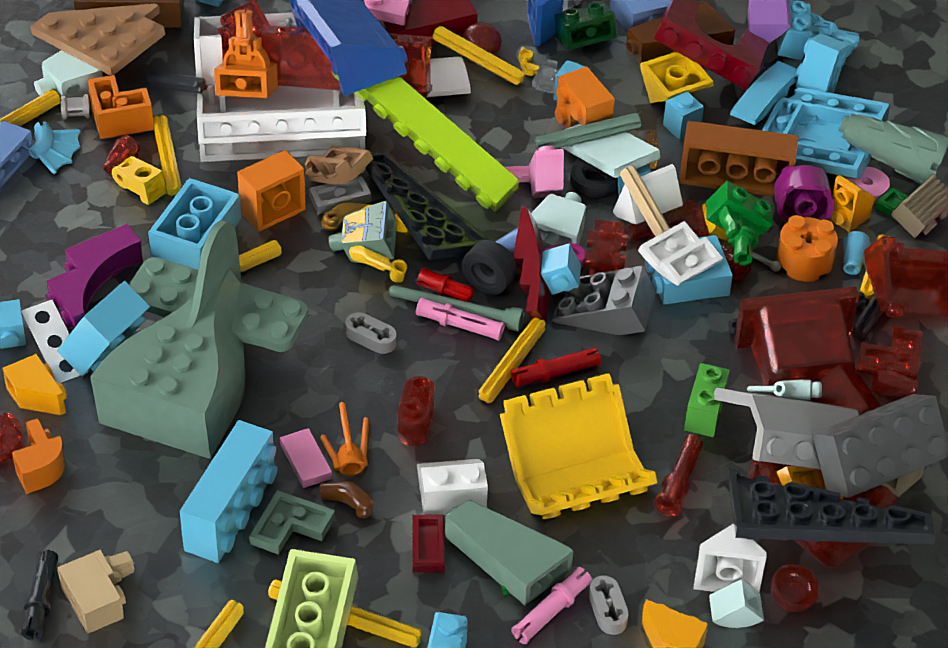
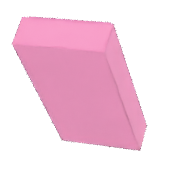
M309 428L280 437V445L302 488L332 479V471Z

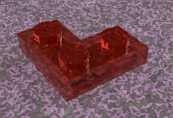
M893 327L890 347L861 342L856 372L916 382L923 332Z

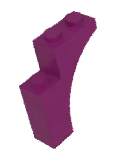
M125 224L65 249L67 262L64 263V269L66 273L46 281L48 293L45 294L46 301L53 300L66 328H70L73 331L87 314L89 304L97 291L116 274L143 261L141 240L129 225Z

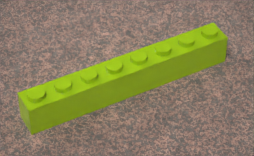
M338 74L334 75V77L339 81ZM400 76L354 92L360 100L370 102L378 116L382 119L387 117L393 122V127L403 137L409 136L414 141V146L422 154L426 155L428 153L435 159L434 163L440 170L445 173L449 171L455 176L456 183L465 191L471 190L476 195V200L484 208L488 209L490 207L496 212L518 190L519 179Z

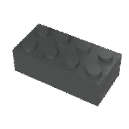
M912 394L812 434L826 490L840 493L842 497H852L948 457V443L937 398L931 395Z

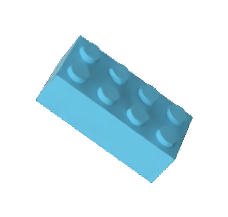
M241 420L237 421L180 510L185 552L219 563L225 552L229 553L231 551L239 529L243 530L246 527L249 513L254 506L257 507L260 504L265 487L268 483L272 484L276 477L277 466L274 463L276 446L273 445V431Z

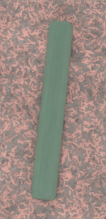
M632 113L537 136L535 138V146L537 150L545 146H554L557 149L639 129L641 127V119L638 113Z

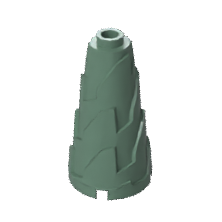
M851 114L850 118L844 116L838 130L843 133L842 138L846 139L849 144L871 154L872 158L895 168L896 172L920 185L932 175H936L938 166L941 164L948 147L947 135L937 134L915 126L910 128L889 120L885 122L861 114Z

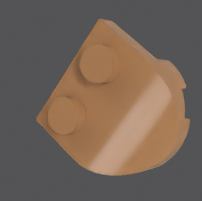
M332 145L322 157L310 155L304 164L307 170L305 174L309 181L326 184H344L362 174L366 166L374 158L369 150Z

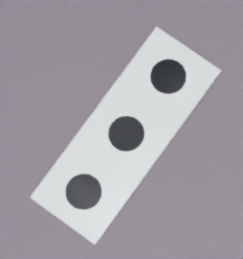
M53 300L22 310L21 312L46 363L49 364L56 383H62L80 376L57 352L70 334Z

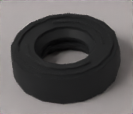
M582 159L577 160L571 168L570 183L573 189L580 195L588 198H603L613 194L618 188L617 178L612 177ZM592 172L600 173L605 176V179L591 181L586 179L585 175Z

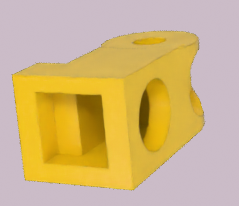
M128 157L123 163L112 169V176L115 182L120 187L128 188L140 195L141 202L147 205L152 204L167 193L163 171L135 157Z

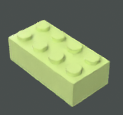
M290 549L265 648H342L358 580L356 560Z

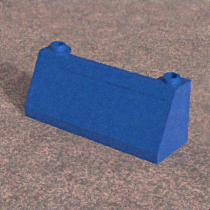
M289 0L299 34L302 37L310 34L327 56L334 75L338 74L339 87L344 96L407 73L404 63L408 62L403 46L398 47L366 7L364 0Z

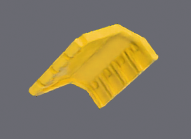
M609 373L588 378V391L585 382L580 380L559 386L560 398H558L555 388L531 393V406H529L525 395L504 400L505 413H501L500 418L514 478L531 513L542 515L543 519L560 516V510L571 507L572 511L586 509L590 507V502L599 499H601V503L615 501L619 499L620 493L629 491L630 495L640 494L648 491L649 485L657 484L655 471L644 469L634 451L619 384L612 383Z

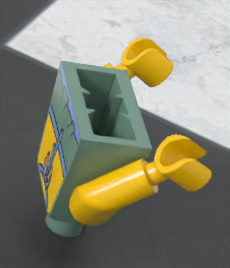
M383 201L375 205H367L361 210L346 215L343 218L342 232L329 236L331 250L333 252L344 250L353 263L367 264L381 271L389 270L390 279L396 283H401L404 280L407 269L405 261L398 259L390 262L389 259L394 258L396 231L405 233L408 232V229L397 213H393L388 202Z

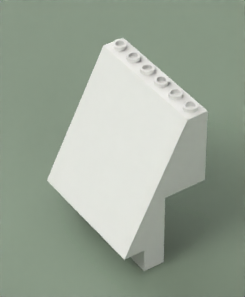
M293 13L252 15L253 34L257 38H261L262 48L268 54L270 63H277L278 90L268 98L216 95L214 69L223 63L225 53L229 49V38L236 36L235 15L195 17L194 48L196 77L204 78L205 84L208 85L207 90H203L202 94L197 93V127L201 162L266 159L283 150H286L292 157L323 156L332 145L365 150L366 113L364 101L360 100L354 93L346 96L343 95L339 87L340 82L332 74L333 71L329 59L310 34L303 37L300 35V38H297L296 44L293 45L283 42L280 23L285 22L288 18H291L293 23H295Z

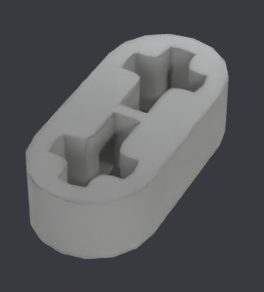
M361 312L350 314L346 318V336L350 340L380 354H386L395 349L396 330L392 326Z
M610 576L595 577L590 584L589 600L600 629L607 634H620L627 627L629 614L619 584ZM604 589L606 593H609V599H605L603 592L599 590ZM609 611H612L614 618L619 620L613 621L611 617H608Z

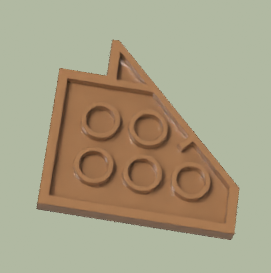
M156 3L49 12L31 25L32 35L110 76L116 74L165 35L164 26L151 20L159 14V5Z

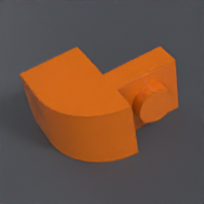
M38 418L26 422L31 446L12 452L16 474L26 494L52 485L61 477L65 469L61 436L52 438L48 428L43 430Z

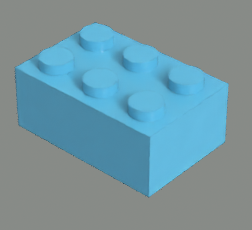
M189 178L148 232L151 257L161 258L199 270L203 246L212 227L219 221L231 223L235 228L242 219L240 194Z
M123 281L81 319L57 352L81 376H84L90 369L94 372L115 348L134 334L146 321L143 315L150 306Z

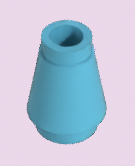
M853 231L843 240V270L851 275L860 273L872 246L867 234Z

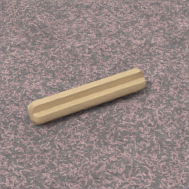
M632 165L623 169L620 172V176L655 237L669 230L670 227L635 166Z

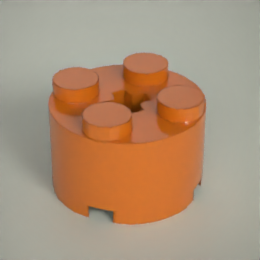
M799 215L789 218L788 222L782 227L776 261H779L781 266L787 271V276L798 281L813 282L819 280V276L824 274L827 276L832 271L838 243L834 224L826 219L819 220Z

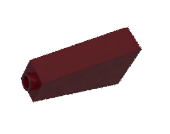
M418 0L409 5V12L406 15L404 26L382 20L381 25L398 47L403 46L406 51L439 43L433 39L434 31L439 26L460 37L477 34L478 13L470 0Z

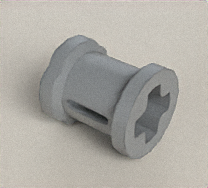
M84 94V97L73 98L61 95L63 120L73 116H85L86 119L91 118L89 94Z

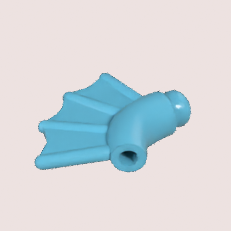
M43 121L41 126L39 122L36 123L34 126L35 143L28 149V152L32 158H39L52 174H56L61 166L73 163V154L81 149V145L78 142V136L81 131L79 129L52 130L45 121Z

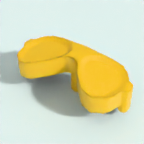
M521 47L518 60L523 72L529 76L539 74L540 67L531 64L534 53L531 50H526L525 47Z

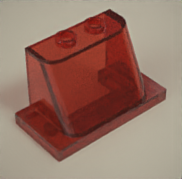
M856 286L741 299L734 340L737 349L752 347L765 386H774L775 383L784 380H811V382H820L821 384L854 380L856 367L849 336L852 332L859 299Z

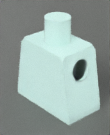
M61 50L43 61V78L35 81L34 86L40 96L50 90H55L60 97L61 95H66L67 98L84 97V94H89L87 79L103 76L101 70Z
M568 192L564 198L554 194L548 195L531 213L536 220L544 246L551 247L566 243L579 245L586 216V206L581 203L580 196L574 192Z

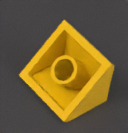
M678 52L640 63L650 103L667 101L686 91L692 93L713 86L714 81L700 64Z

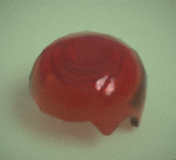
M483 22L471 24L464 30L462 38L492 55L499 52L502 43L498 30Z
M801 564L783 565L775 572L770 582L771 597L775 604L786 612L799 613L806 611L812 607L819 597L818 580L810 569Z

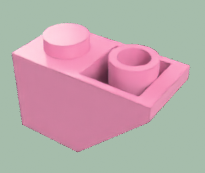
M554 146L541 147L538 149L539 151H535L528 166L532 199L545 198L550 194L560 196L563 191L564 151L563 149H555Z

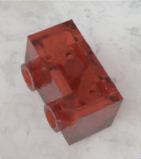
M595 220L594 231L588 230L586 248L592 249L591 251H585L584 268H589V275L625 268L626 255L620 254L621 251L626 252L628 235L623 234L624 222Z

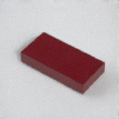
M412 515V572H445L444 515Z

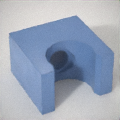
M610 0V10L614 13L626 34H628L629 28L662 17L671 0Z

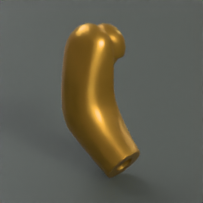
M343 202L324 214L321 221L322 227L327 231H335L343 226V218L346 215L361 210L369 204Z

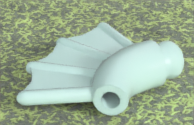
M784 380L775 383L774 386H749L747 391L775 393L779 397L796 400H811V398L822 396V384L820 382H811V380Z

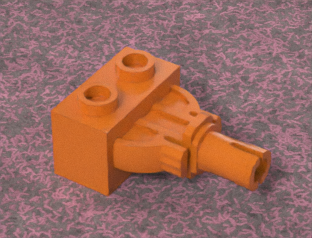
M237 10L234 12L236 36L229 38V49L225 53L223 63L214 69L216 95L268 98L278 90L277 63H270L268 54L262 48L261 38H257L253 34L252 11L247 10L245 13V10Z

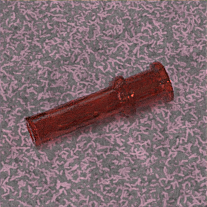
M690 434L685 437L672 472L666 475L661 483L663 489L654 500V507L661 514L676 516L682 509L681 500L688 494L690 489L688 480L699 452L704 445L703 440L699 441L700 437Z

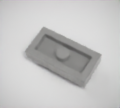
M362 175L344 184H324L309 188V197L318 215L331 211L343 202L361 204L371 202V192Z

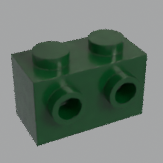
M593 2L588 4L587 7L579 9L569 8L564 10L563 13L555 14L557 38L567 50L617 38L615 15L604 2Z

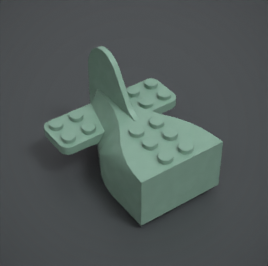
M225 221L217 222L210 230L203 246L199 270L156 257L149 258L143 262L129 286L150 306L146 312L163 318L129 336L100 363L90 377L100 424L209 459L213 456L243 400L246 385L244 342L277 352L287 351L295 343L308 319V308L303 301L241 283L236 230L231 223Z

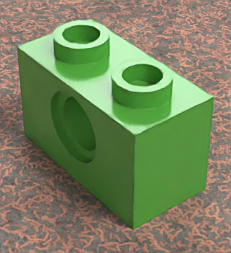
M700 363L687 406L684 431L714 437L724 403L723 401L714 400V392L716 388L727 389L730 369Z

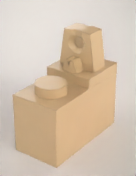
M98 550L58 567L61 588L87 634L124 618L122 605L126 603V599L119 585L115 586V584L134 572V563L128 551L104 557L101 550Z

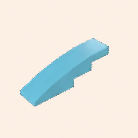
M779 61L775 63L743 94L731 110L730 115L754 125L770 115L777 101L786 97L789 87L797 82V68Z

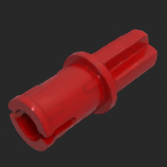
M423 268L418 275L417 285L434 290L439 293V296L444 297L447 295L469 303L474 296V289L472 287L452 280L451 275H440L427 268Z

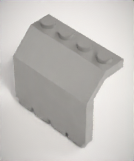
M716 388L714 392V400L749 406L751 408L757 426L752 459L763 462L821 469L812 434L859 416L858 411L855 409L724 388Z

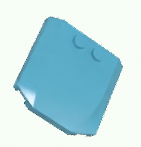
M799 87L795 89L794 96L789 99L783 97L777 101L762 131L799 136L795 166L808 165L816 168L819 167L825 173L861 179L872 155L849 144L846 139L842 138L843 133L838 130L844 116L850 118L851 114H861L887 122L890 103Z

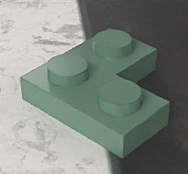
M277 490L250 534V544L279 554L293 531L322 541L335 519V510Z

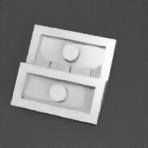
M461 56L409 61L410 72L414 79V89L424 98L471 93L468 74Z
M685 221L642 244L638 250L658 273L677 286L716 265L723 259L706 236L699 239Z

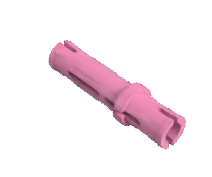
M421 297L416 307L417 316L439 321L440 325L445 327L447 325L455 326L496 339L497 341H500L504 332V322H498L453 308V304L450 303L443 305Z
M577 567L565 581L556 583L552 587L551 593L511 629L516 639L523 635L519 641L520 643L527 644L564 607L569 608L574 603L575 597L591 584L592 578L588 572L581 577L585 569Z

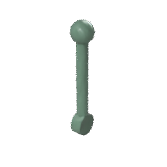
M730 245V250L734 251V247ZM752 251L753 258L770 266L772 271L777 272L781 269L782 266L779 261H771Z

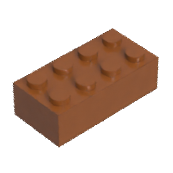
M688 121L679 184L719 189L726 181H729L736 186L743 187L748 193L775 197L774 185L782 170L787 166L795 167L799 136Z

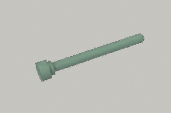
M396 285L389 288V294L392 297L413 302H419L420 298L423 297L443 305L450 303L453 304V308L504 322L508 330L520 332L523 327L525 309L512 307L511 309L506 308L504 311Z

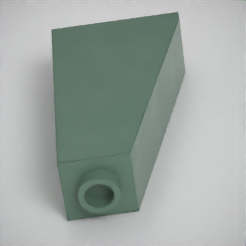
M471 500L466 501L459 507L452 508L447 516H445V537L499 584H503L507 591L524 605L528 604L572 570L573 550L570 547Z

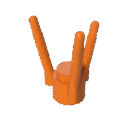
M340 402L339 408L345 444L340 446L336 454L326 435L322 434L320 439L333 462L334 470H340L346 476H353L361 473L364 467L368 466L369 418L365 417L363 419L361 445L359 448L356 444L352 443L346 406L344 402Z

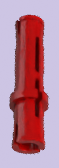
M592 347L591 349L546 361L539 359L536 360L535 364L512 369V381L515 382L514 385L518 388L538 381L541 383L549 382L550 378L600 366V353L594 354L598 349Z

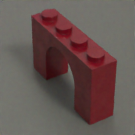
M671 0L653 39L747 90L760 69L768 41L745 30L736 45L718 42L705 34L695 21L699 3L694 0Z

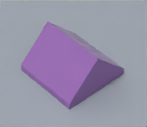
M748 0V31L768 41L769 44L791 28L790 0Z

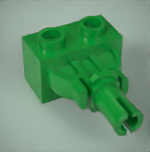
M726 181L706 201V218L709 222L726 230V237L729 238L728 243L734 247V261L736 263L739 261V265L743 266L750 264L753 259L752 250L758 245V239L773 225L772 206L766 200L755 197L743 187L736 186L729 181Z

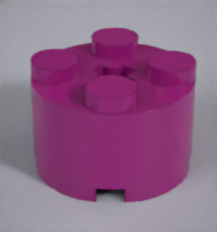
M808 165L787 166L782 170L774 185V196L780 219L787 223L791 216L799 215L819 220H828L834 210V201L829 179L822 168Z

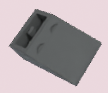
M643 266L580 276L579 287L570 291L560 292L552 321L557 324L618 336L644 332L656 289Z

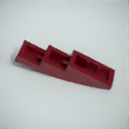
M522 207L513 257L521 270L519 285L528 296L526 312L531 319L537 317L546 323L549 288L541 276L542 254L545 251L536 220L527 207Z

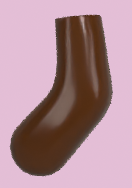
M339 481L320 484L321 499L347 503L356 509L355 513L359 518H368L373 513V498L355 483Z

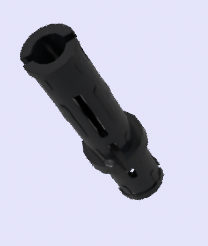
M44 550L38 553L30 596L24 604L26 615L21 635L25 639L32 641L34 640L35 631L36 640L42 638L45 618L50 614L51 610L49 599L59 559L58 554L52 550L46 551L45 559Z

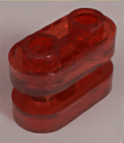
M416 376L407 380L399 402L397 435L398 439L408 446L423 444L429 435L434 416L435 385L427 377Z

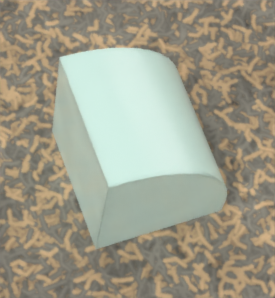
M742 579L709 595L712 621L715 624L728 628H743L764 621L760 593Z

